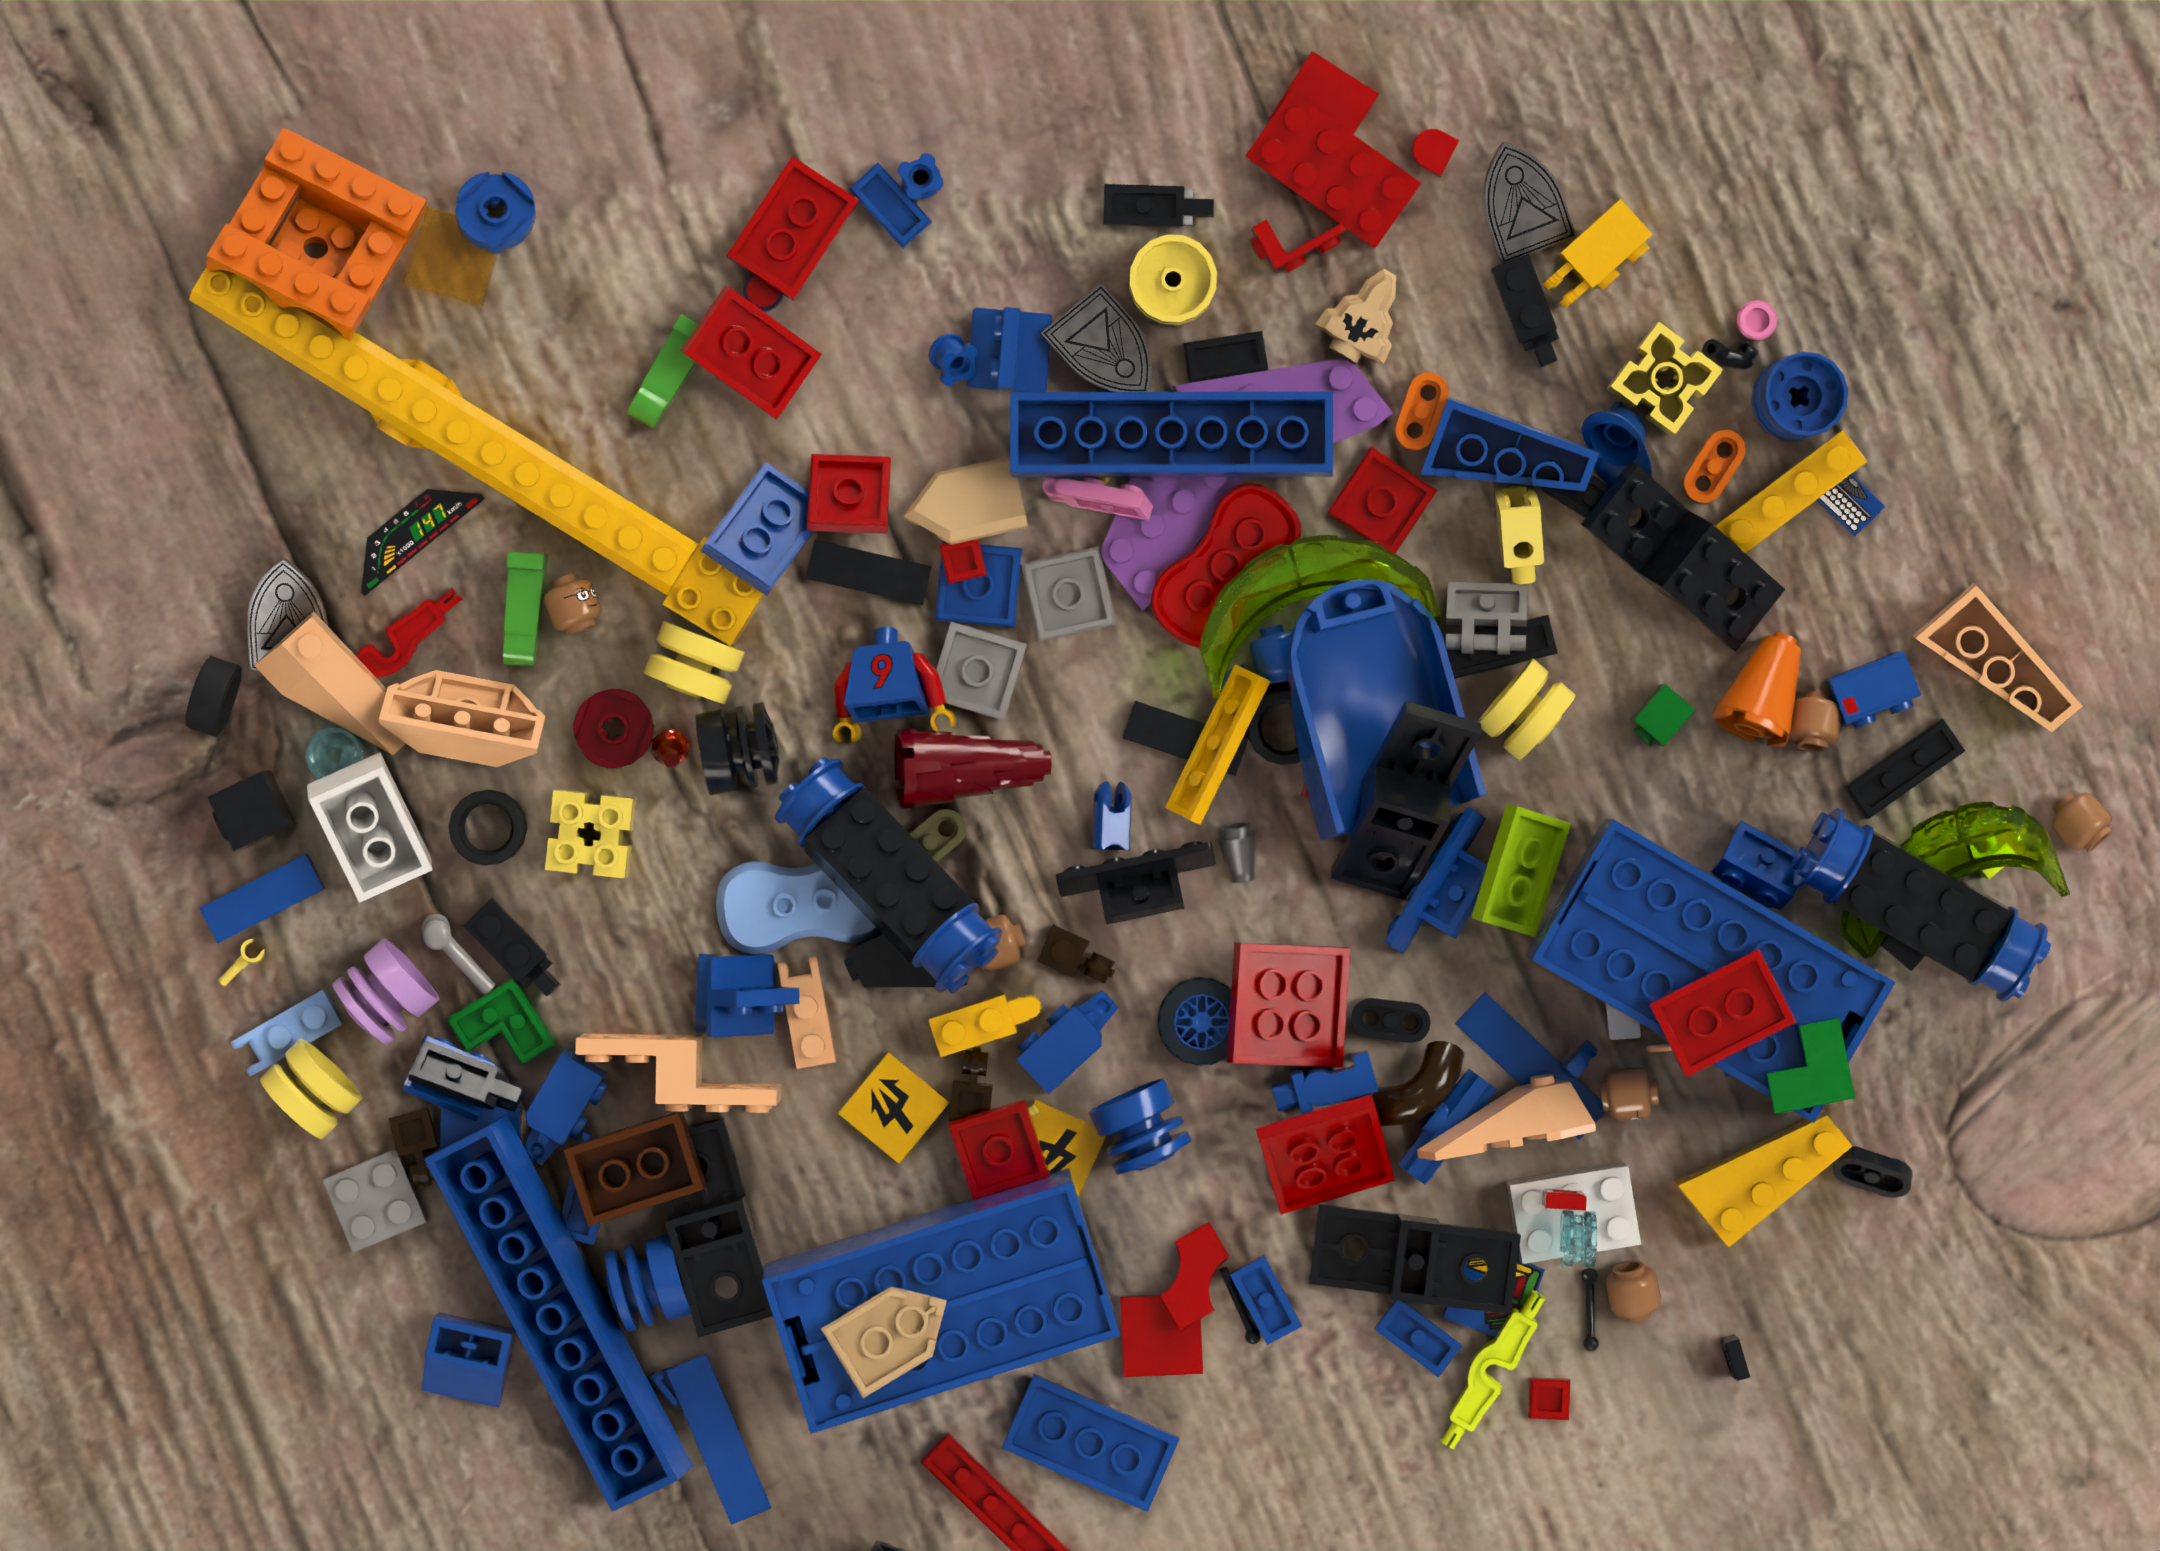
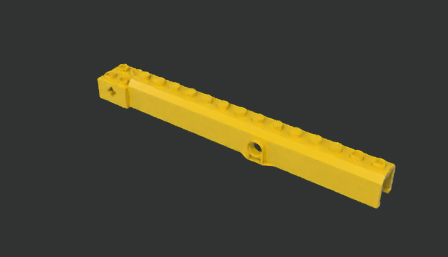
M205 268L193 287L189 297L191 302L368 410L376 421L378 429L406 446L431 449L667 595L663 602L664 606L727 645L734 647L765 597L762 592L701 552L708 537L704 536L700 544L533 442L464 399L451 378L419 359H399L355 332L351 341L343 338L333 325L320 316L298 307L290 306L283 308L271 302L267 294L258 286L229 271L215 270L212 272Z

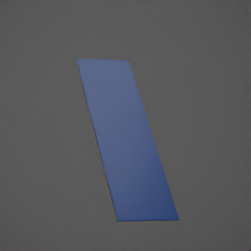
M1486 992L1455 1023L1521 1086L1530 1084V1077L1554 1074V1079L1571 1082L1595 1123L1605 1113L1602 1101L1579 1079L1568 1077L1559 1068L1562 1063ZM1585 1134L1577 1135L1575 1137L1580 1140Z
M704 1354L666 1370L731 1525L771 1509L707 1355Z

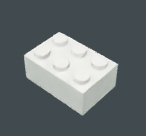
M381 752L307 784L308 800L359 903L433 870L430 853Z
M1624 1162L1506 1181L1514 1233L1521 1234L1518 1258L1522 1264L1641 1245L1629 1167ZM1543 1190L1582 1191L1587 1196L1586 1211L1545 1208L1542 1205Z

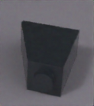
M883 934L847 950L850 957L844 960L846 968L853 982L860 979L863 987H935L937 983L923 966L918 968L912 966Z

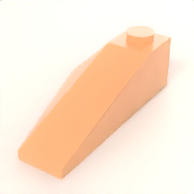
M314 611L254 664L283 696L386 752L394 755L406 744L379 724V717L387 692L385 686Z

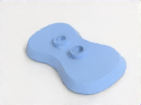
M758 861L742 863L724 875L717 889L716 911L721 932L733 948L744 953H769L792 941L806 937H825L841 942L859 943L867 941L880 933L816 863L797 868L782 867Z

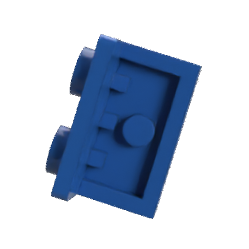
M1004 307V310L973 309L970 344L978 352L975 357V366L978 369V373L972 380H967V386L969 388L1014 392H1046L1050 345L1040 333L1052 324V315L1021 312L1020 308Z
M760 954L707 958V1036L716 1038L773 1034L774 1013L783 1012V1005L799 1004V988L774 986L773 955Z

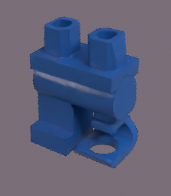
M1368 1050L1352 1054L1355 1065L1334 1071L1318 1066L1308 1069L1304 1074L1302 1067L1290 1070L1292 1079L1272 1084L1278 1112L1300 1106L1301 1113L1306 1114L1313 1111L1312 1105L1326 1106L1378 1092Z

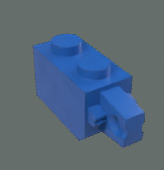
M1103 990L1079 1006L1073 1004L1068 1009L1064 1004L1061 1005L1046 1019L1051 1025L1040 1036L1033 1031L1017 1046L1021 1053L1016 1057V1060L1049 1095L1101 1047L1102 1032L1100 1030L1115 1013L1118 1006Z
M567 1048L558 1057L525 1114L528 1126L532 1127L524 1148L530 1159L541 1165L546 1162L559 1144L563 1146L569 1137L575 1140L579 1137L588 1119L582 1116L589 1103L596 1106L608 1085L602 1082L607 1074L605 1070L591 1062H585L583 1057Z

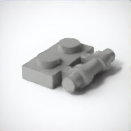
M1448 582L1446 622L1447 625H1462V634H1446V650H1461V654H1474V650L1497 651L1498 655H1510V651H1526V635H1510L1511 626L1527 627L1528 584ZM1475 626H1498V635L1474 634Z

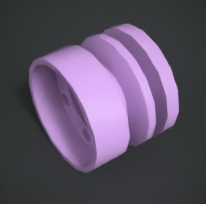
M384 938L363 956L368 968L372 972L370 975L352 966L347 972L354 985L345 978L339 977L332 986L352 1019L367 1033L372 1034L383 1044L389 1045L396 1039V1035L389 1023L401 1032L408 1028L407 1022L400 1012L403 1008L419 1018L440 999L432 985L412 961L392 942Z

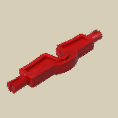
M451 587L450 590L435 602L429 599L424 601L411 613L390 625L385 633L395 647L393 656L385 657L373 644H367L355 656L376 678L398 672L413 658L417 645L446 622L447 619L444 614L463 599L457 594L446 603L457 593Z

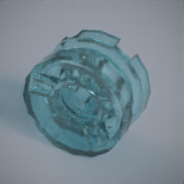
M332 727L318 731L310 739L306 749L307 765L309 770L318 779L365 759V748L361 739L344 728ZM332 748H341L343 750L340 758L341 762L334 763L329 759V751Z
M1562 1210L1559 1240L1560 1252H1564L1563 1257H1560L1562 1267H1572L1574 1263H1582L1584 1267H1595L1597 1254V1218L1595 1211H1584L1582 1215H1577L1572 1210Z

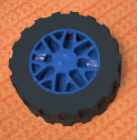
M1193 977L1192 979L1179 982L1178 985L1168 991L1160 1004L1157 1021L1160 1037L1173 1056H1176L1185 1063L1196 1066L1213 1065L1227 1058L1231 988L1210 977Z

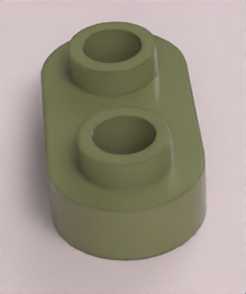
M942 809L932 814L909 834L938 862L964 839L966 824L958 812L951 809ZM949 821L953 824L954 832L952 835L945 837L940 834L939 825L941 822Z

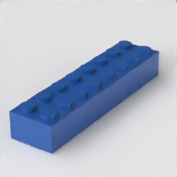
M1333 391L1010 392V474L1012 477H1333Z

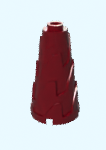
M912 728L896 730L897 734H895L894 742L895 780L899 781V785H904V789H896L900 809H915L917 806L956 802V798L993 794L995 790L1033 786L1034 782H1042L1044 775L1051 774L1050 751H1043L1042 745L1035 744L1033 741L990 739V736L952 735V732L917 731Z

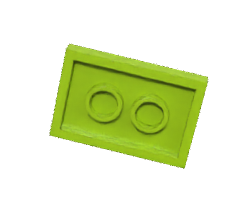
M1506 803L1471 918L1536 937L1571 823Z

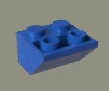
M439 1312L432 1322L425 1354L421 1391L499 1408L515 1341V1329Z

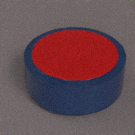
M751 274L745 281L743 288L744 298L762 311H771L781 303L783 294Z

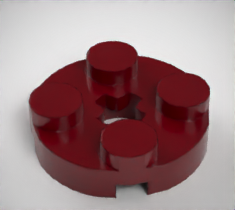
M608 689L595 693L581 704L575 715L573 731L579 748L589 761L605 768H619L632 765L645 755L654 737V723L650 709L637 695L623 689ZM614 717H618L621 719L620 726L625 728L623 736L616 735L614 740H610L607 738L608 731L603 729V724L605 721L612 722Z

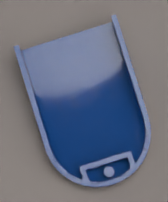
M1369 579L1353 580L1338 584L1316 597L1298 617L1292 629L1287 650L1291 703L1302 772L1319 837L1323 841L1351 833L1360 816L1361 781L1405 701L1465 718L1444 639L1436 620L1423 603L1417 598L1413 599L1405 592L1397 589L1396 585ZM1423 742L1419 745L1422 747L1430 748L1432 745H1435L1436 743ZM1474 748L1451 786L1450 807L1468 803L1487 795Z

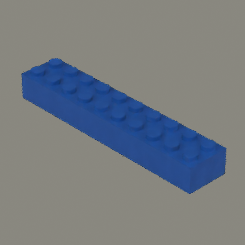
M507 1114L451 1142L426 1157L424 1160L611 1511L613 1512L678 1481L694 1465Z

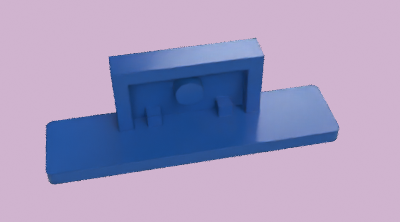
M1467 807L1464 813L1459 814L1454 819L1450 827L1451 834L1445 844L1433 853L1429 861L1430 868L1422 881L1417 882L1412 887L1408 896V904L1401 915L1396 916L1391 921L1387 930L1388 936L1385 939L1386 944L1404 953L1424 920L1452 938H1457L1473 912L1487 868L1485 863L1466 853L1486 820L1484 816Z

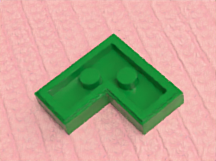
M511 978L446 1019L467 1053L501 1032L521 1066L556 1045L555 1040L522 987L514 978Z
M1833 1018L1798 1025L1805 1066L1766 1073L1773 1113L1778 1114L1854 1099L1855 1094L1840 1019Z

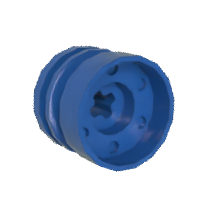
M1800 352L1777 360L1760 372L1752 387L1751 405L1755 419L1767 433L1781 440L1798 441L1826 432L1840 420L1847 407L1848 388L1844 374L1832 360L1819 353ZM1798 390L1801 393L1798 398L1801 404L1791 406L1789 402L1792 400V396L1789 393Z
M1164 1078L1136 1087L1089 1111L1099 1136L1118 1133L1120 1140L1106 1149L1108 1157L1125 1151L1127 1153V1156L1112 1164L1117 1175L1128 1171H1141L1159 1164L1174 1156L1181 1147L1192 1141L1188 1131L1179 1132L1171 1136L1169 1134V1131L1184 1123L1181 1116L1163 1119L1160 1114L1175 1103Z
M668 1234L646 1240V1259L640 1260L632 1244L624 1248L626 1265H624L617 1249L605 1253L607 1266L606 1282L613 1307L620 1316L627 1332L638 1330L639 1328L637 1311H640L646 1326H652L655 1319L654 1306L660 1305L668 1321L691 1314Z

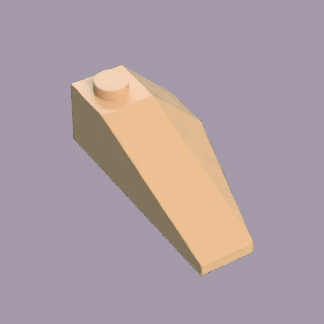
M1541 1074L1530 1077V1084L1513 1088L1417 1149L1418 1158L1438 1161L1484 1153L1487 1151V1144L1491 1143L1492 1148H1513L1524 1146L1522 1139L1524 1137L1528 1140L1546 1138L1548 1142L1596 1131V1126L1570 1081L1554 1079V1074Z

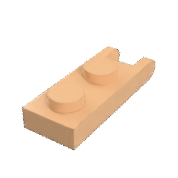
M817 956L809 957L811 973L789 977V969L786 962L778 963L781 986L799 988V1004L785 1005L797 1069L837 1061Z

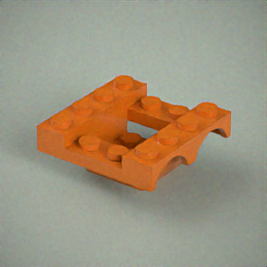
M283 127L265 157L264 167L231 222L224 225L206 255V269L212 272L215 270H225L235 273L258 286L267 294L271 302L283 308L291 306L308 310L325 319L341 333L344 339L351 341L425 215L427 200ZM299 192V198L295 203L293 209L291 210L290 214L288 215L287 219L285 220L284 224L282 225L272 244L268 245L270 239L272 238L273 234L275 233L276 229L278 228L279 224L281 223L282 219L284 218L285 214L287 213L288 209L290 208L291 204L293 203L295 197ZM311 243H318L326 248L327 253L321 258H311L305 253L304 249Z

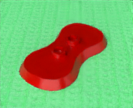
M1244 483L1228 491L1214 509L1208 530L1202 541L1191 553L1168 566L1159 575L1154 584L1151 595V607L1161 626L1181 642L1200 648L1209 614L1218 597L1231 580L1247 565L1262 555L1278 547L1290 548L1297 541H1300L1301 523L1293 507L1277 492L1257 483ZM1297 546L1292 547L1293 554L1296 551ZM1288 549L1257 563L1228 589L1209 621L1202 647L1217 644L1232 632L1250 590L1262 577L1279 568L1290 559Z

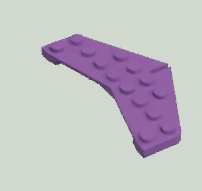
M1343 358L1173 386L1177 392L1333 391V443L1376 427L1393 414L1357 366L1350 360ZM1251 477L1130 478L1128 485L1142 489L1153 505L1150 519L1147 521L1115 515L1103 542L1101 556L1104 563L1141 610H1144L1151 604L1152 589L1159 575L1168 566L1191 553L1208 530L1214 509L1220 499L1228 491L1239 486L1243 480Z

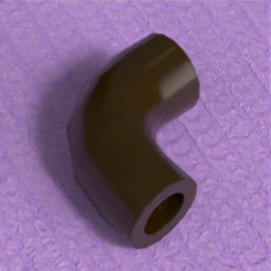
M1445 1041L1430 1042L1426 1045L1421 1067L1412 1079L1396 1086L1378 1087L1379 1091L1373 1093L1372 1097L1380 1125H1403L1421 1120L1437 1110L1454 1090L1465 1055L1463 1050L1457 1045Z

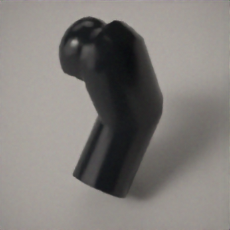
M1715 339L1706 341L1702 347L1703 355L1718 366L1741 370L1752 367L1754 365L1752 361L1758 355V350L1744 341L1738 344L1735 352Z

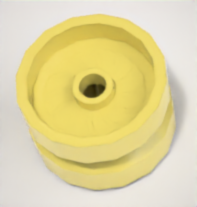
M1164 235L1150 240L1138 251L1130 267L1129 291L1134 305L1147 319L1163 326H1181L1195 321L1208 309L1216 291L1217 270L1212 256L1199 242L1184 235ZM1176 272L1180 275V284L1176 287H1170L1167 285L1165 277L1167 274L1172 276Z
M663 621L656 640L660 646L675 651L678 654L676 659L659 653L651 654L643 674L667 683L666 687L698 699L702 696L715 702L726 704L732 684L729 680L711 673L714 666L728 672L738 671L745 652Z
M1531 659L1515 675L1478 720V723H1481V729L1490 737L1499 736L1511 723L1515 725L1505 738L1503 748L1518 761L1523 759L1537 744H1540L1549 735L1576 696L1561 682L1552 684L1541 696H1538L1537 693L1548 679L1549 671L1535 659Z
M301 1038L285 1053L286 1061L290 1068L275 1064L262 1076L260 1082L266 1092L284 1112L307 1132L322 1140L338 1125L333 1110L348 1114L363 1097L354 1083L332 1060L311 1043Z

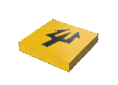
M888 1052L838 1114L899 1164L948 1106L950 1101L891 1052Z
M1035 1099L1033 1105L1037 1107L1039 1113L1032 1117V1121L1049 1172L1051 1174L1069 1168L1079 1196L1106 1136H1099L1094 1125Z

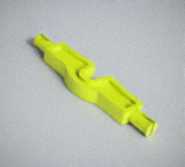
M1532 1290L1521 1310L1513 1308L1511 1315L1507 1317L1495 1339L1480 1347L1473 1356L1468 1367V1383L1449 1412L1452 1423L1440 1440L1445 1446L1449 1444V1448L1455 1449L1465 1430L1473 1432L1484 1413L1500 1395L1502 1390L1501 1383L1490 1376L1486 1369L1491 1364H1496L1508 1370H1514L1517 1367L1528 1341L1538 1326L1537 1320L1534 1317L1544 1301H1546V1297L1542 1294L1538 1296V1292Z

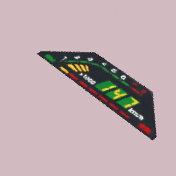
M427 489L367 537L362 594L364 596L367 595L485 499L483 495Z

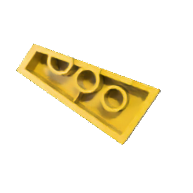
M1820 1112L1814 1123L1804 1119L1760 1142L1742 1148L1739 1152L1720 1161L1717 1160L1704 1166L1703 1169L1688 1176L1685 1175L1673 1182L1727 1247H1730L1853 1146L1829 1116Z

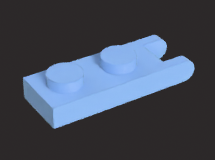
M323 989L230 1043L234 1049H237L249 1042L259 1060V1063L251 1065L246 1070L251 1077L285 1058V1053L299 1039L302 1038L311 1043L341 1026L344 1022L326 990Z

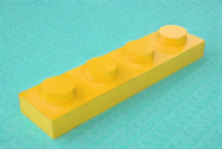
M1842 429L1717 523L1715 527L1746 553L1867 463V459L1844 429Z
M1236 664L1234 665L1165 808L1201 825L1271 681Z

